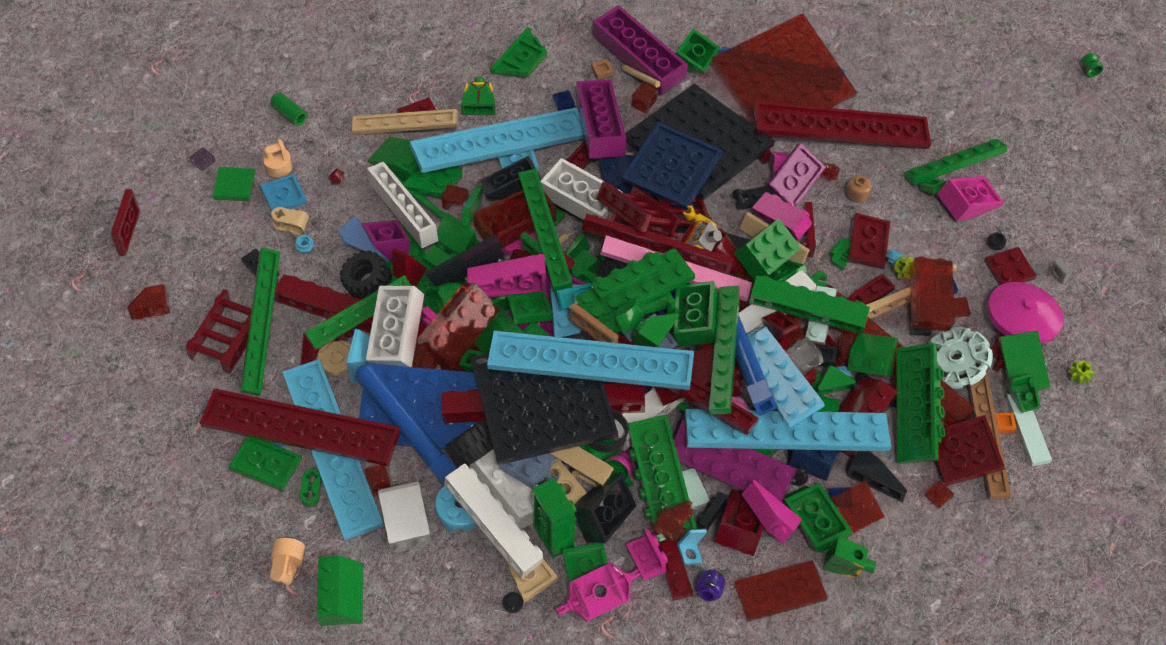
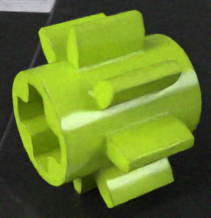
M901 256L895 262L893 272L898 273L897 277L900 279L906 278L910 280L911 276L917 273L918 264L913 263L914 259L909 256L907 258Z
M1085 360L1080 362L1074 361L1068 370V373L1072 374L1070 380L1078 383V385L1083 382L1088 384L1095 373L1091 371L1092 364Z

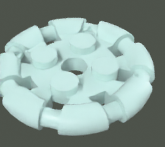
M955 327L946 332L941 331L928 341V343H934L937 345V348H940L939 352L937 351V362L947 375L946 378L944 377L940 380L943 388L961 389L968 384L972 386L986 375V370L990 369L992 365L993 353L989 349L990 344L981 333L977 331L972 332L970 328ZM954 354L962 355L960 359H952ZM967 374V377L960 379L959 375Z

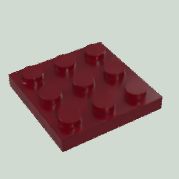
M986 415L944 427L945 436L941 437V443H938V460L936 461L946 487L1005 470Z

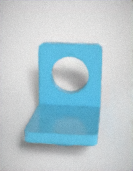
M706 529L689 530L677 543L684 565L702 563L697 543L706 535ZM691 550L695 554V559H689L685 551Z

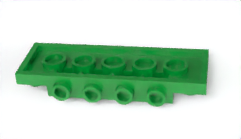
M675 248L663 254H660L658 251L655 253L648 252L643 256V259L637 262L632 260L621 270L616 268L604 278H595L591 284V289L575 296L574 302L598 320L600 315L616 311L619 303L638 297L642 306L694 280L695 273Z
M934 343L897 348V462L899 464L938 460V443H941V437L945 436V429L941 425V418L945 415L944 408L941 406L944 390L940 387V380L944 378V372L937 364V345Z
M667 414L628 423V431L632 443L629 455L631 461H635L637 467L634 469L635 479L641 482L642 488L639 489L640 498L642 501L645 500L647 508H644L645 518L651 521V525L653 524L658 542L681 538L689 530H697Z

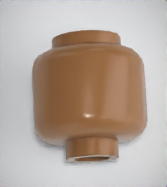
M862 175L852 177L847 186V196L849 199L855 202L866 201L871 192V181Z

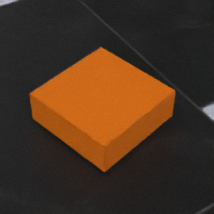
M1014 412L995 413L999 433L1016 432Z

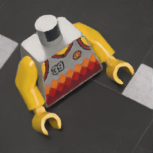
M687 206L690 213L683 212L686 220L695 221L690 224L680 242L712 251L716 242L722 239L721 232L712 220L701 214L697 215L692 206Z

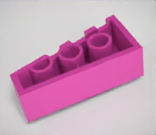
M544 254L467 268L469 298L502 297L510 294L545 291L546 293Z

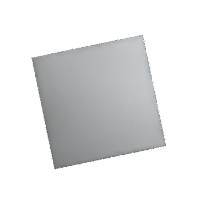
M1060 258L1054 261L1050 270L1051 274L1060 284L1066 283L1072 272Z

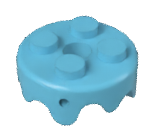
M443 486L435 499L437 518L449 532H454L456 529L470 531L477 524L463 507L459 508L455 505L457 500Z

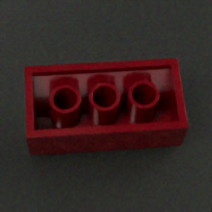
M861 378L838 409V412L886 413L895 401L898 390L882 380ZM839 450L851 459H853L856 453L858 452Z

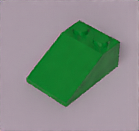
M388 137L368 159V163L376 165L384 162L392 172L406 181L419 169L409 146L410 141L414 140Z

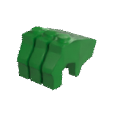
M1032 373L1010 378L1008 389L1010 395L1021 413L1040 408L1038 386L1035 387L1032 378L1034 375Z

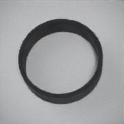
M611 409L613 417L622 425L625 435L621 440L612 444H602L599 442L588 444L592 449L599 452H613L624 445L628 434V423L625 417L616 410Z

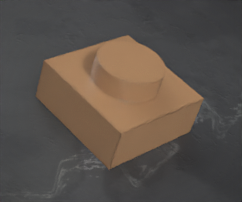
M608 59L591 63V68L597 80L614 76V70Z

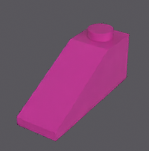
M755 480L742 492V496L765 529L783 544L796 530L802 519Z

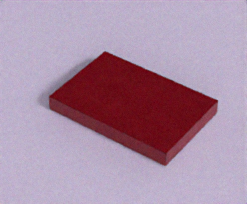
M125 189L110 233L119 256L127 254L140 214L132 189Z
M855 212L852 221L848 260L884 269L890 221Z

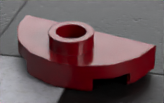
M305 333L302 340L300 365L312 362L319 352V349L314 350Z

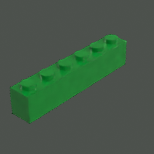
M765 275L756 276L749 303L776 311L779 310L786 314L861 335L870 309L869 306L862 302H851L841 296L833 297L823 291L815 292L805 286L790 285L787 281L772 280L769 276Z

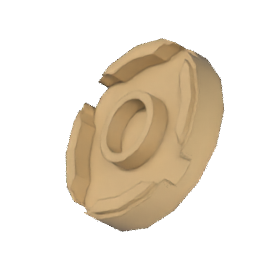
M333 340L319 349L317 360L320 359L326 374L340 376L348 373L346 362L351 347L350 343L343 340L336 342Z

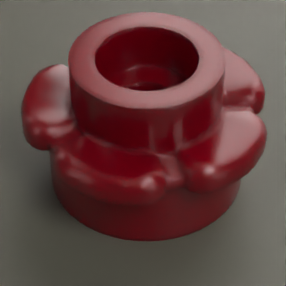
M337 168L329 175L328 179L332 185L335 183L338 185L344 180V171H340Z

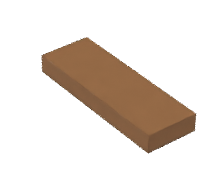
M576 303L570 306L569 320L585 332L588 331V334L597 341L618 343V335Z

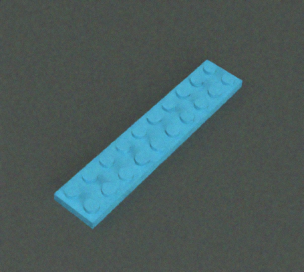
M577 108L414 140L410 141L409 146L421 173L581 140L585 139L579 111Z
M494 331L487 367L493 370L690 390L694 351Z
M320 359L282 372L294 405L341 415ZM311 450L344 541L384 527L359 460Z
M703 409L685 410L687 447L890 451L891 449L886 413L814 412L797 424L789 427L778 411H770L759 416L757 410H747L759 417V420L750 433L745 435Z

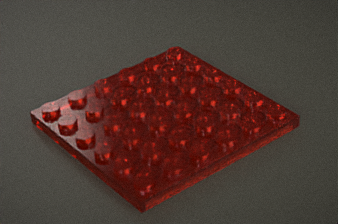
M804 13L713 57L714 64L754 126L755 101L832 108L857 94V91ZM766 134V135L769 136L770 138L776 136V135Z

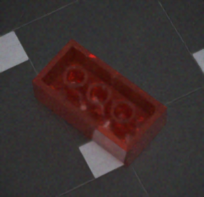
M523 189L473 213L474 227L483 240L497 234L504 247L521 239L520 236L524 232L528 235L535 232ZM544 191L554 223L557 221V207Z
M463 283L418 337L417 342L441 367L453 368L500 310L476 283Z

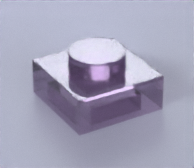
M204 147L189 157L190 162L201 171L216 161L215 156Z

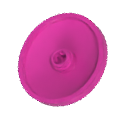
M1009 282L1002 284L991 293L987 302V313L990 321L1005 336L1038 331L1041 344H1045L1055 339L1063 326V312L1057 301L1046 291L1028 283Z

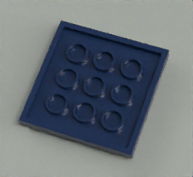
M658 122L625 171L622 181L688 210L687 206H690L723 155V150Z

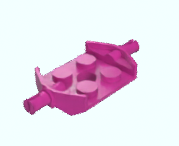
M608 563L569 582L567 602L555 608L556 612L564 608V610L557 613L558 616L568 611H573L587 622L628 602L630 599V582L641 577V573L633 576V574L640 570L637 568L629 573H624L618 566ZM596 586L604 587L605 595L603 597L596 596L594 592Z

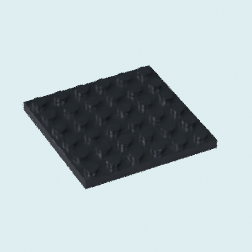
M695 83L625 133L626 143L637 152H639L658 122L722 149L723 155L697 194V197L702 201L772 148L775 142L766 134L756 133L755 126Z
M588 331L561 337L590 340ZM489 354L471 358L497 465L618 437V430L603 381L493 370L487 367Z

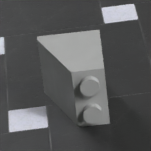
M419 481L378 490L390 551L403 552L407 548H420L431 543Z

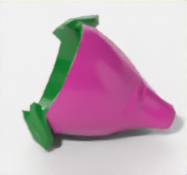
M629 449L622 453L611 455L604 460L605 463L614 468L608 479L617 473H623L628 487L634 485L633 481L630 480L633 465Z

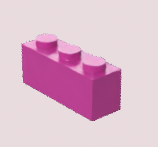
M765 192L752 207L755 215L769 225L780 219L791 235L797 240L812 225L809 218L810 215L806 210L796 208L789 201L784 202L776 194L771 195Z

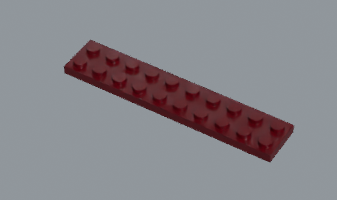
M755 101L754 103L755 128L758 134L929 149L931 146L928 120L924 116Z
M215 388L199 422L202 427L384 466H389L400 435V427Z

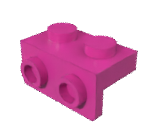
M649 529L644 531V537L626 544V548L636 568L640 570L639 573H641L643 581L665 573L666 563H668L664 551L660 552L658 549L659 542L656 535H651Z

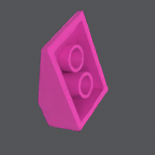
M985 176L949 179L937 193L941 202L948 208L951 216L956 221L972 219L1004 204Z

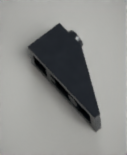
M870 451L857 452L850 465L847 477L903 503L908 490L880 458Z

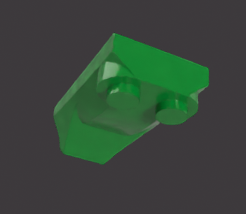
M820 483L811 487L804 486L786 494L784 503L802 519L799 527L807 537L808 545L813 551H826L838 536L847 539L852 534L851 528Z

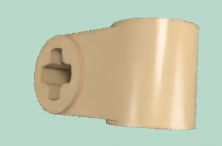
M277 207L271 212L273 227L276 230L296 235L304 233L309 219L308 214L304 211Z

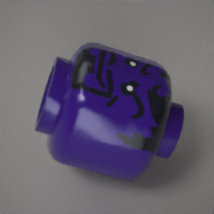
M716 570L701 572L696 584L697 594L701 599L708 602L719 599L725 587V578Z

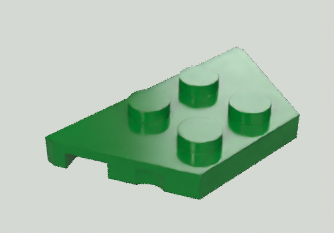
M527 27L492 65L490 73L529 77L547 56V50L540 44L539 39L533 36L531 29Z
M458 165L421 173L419 168L402 184L406 189L418 190L419 194H428L433 197L442 198L462 179L463 173Z

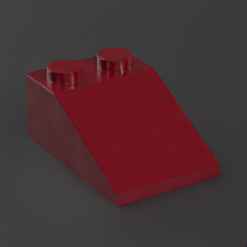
M732 489L714 543L754 556L764 526L742 496L741 491Z

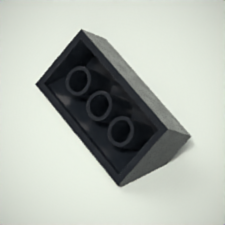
M496 234L430 269L425 274L435 287L449 282L456 283L460 280L464 283L468 281L467 268L487 265L493 262H502L505 260L504 256L508 255Z

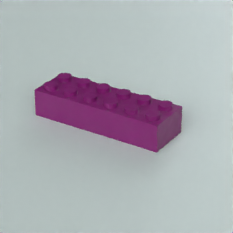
M619 5L593 21L592 35L624 64L660 81L661 84L658 88L648 84L660 95L686 79L688 64Z
M612 80L576 81V101L589 158L599 159L602 157L617 158L626 156V135Z
M683 419L674 439L679 462L741 490H745L755 480L782 503L797 471V468L755 449L687 447L685 419Z

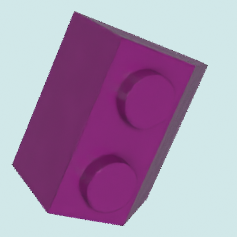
M398 220L362 223V227L373 246L390 261L392 260V250L394 248L407 254L409 253L410 239Z

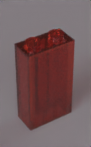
M924 256L915 257L910 264L911 327L949 331L955 324L953 261H947L943 258L928 259Z

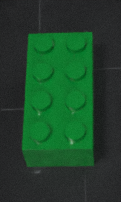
M555 478L532 488L533 527L552 559L563 554L562 549L573 548L574 540L576 539V507L572 500L568 501L565 496L564 486L561 483L558 484Z

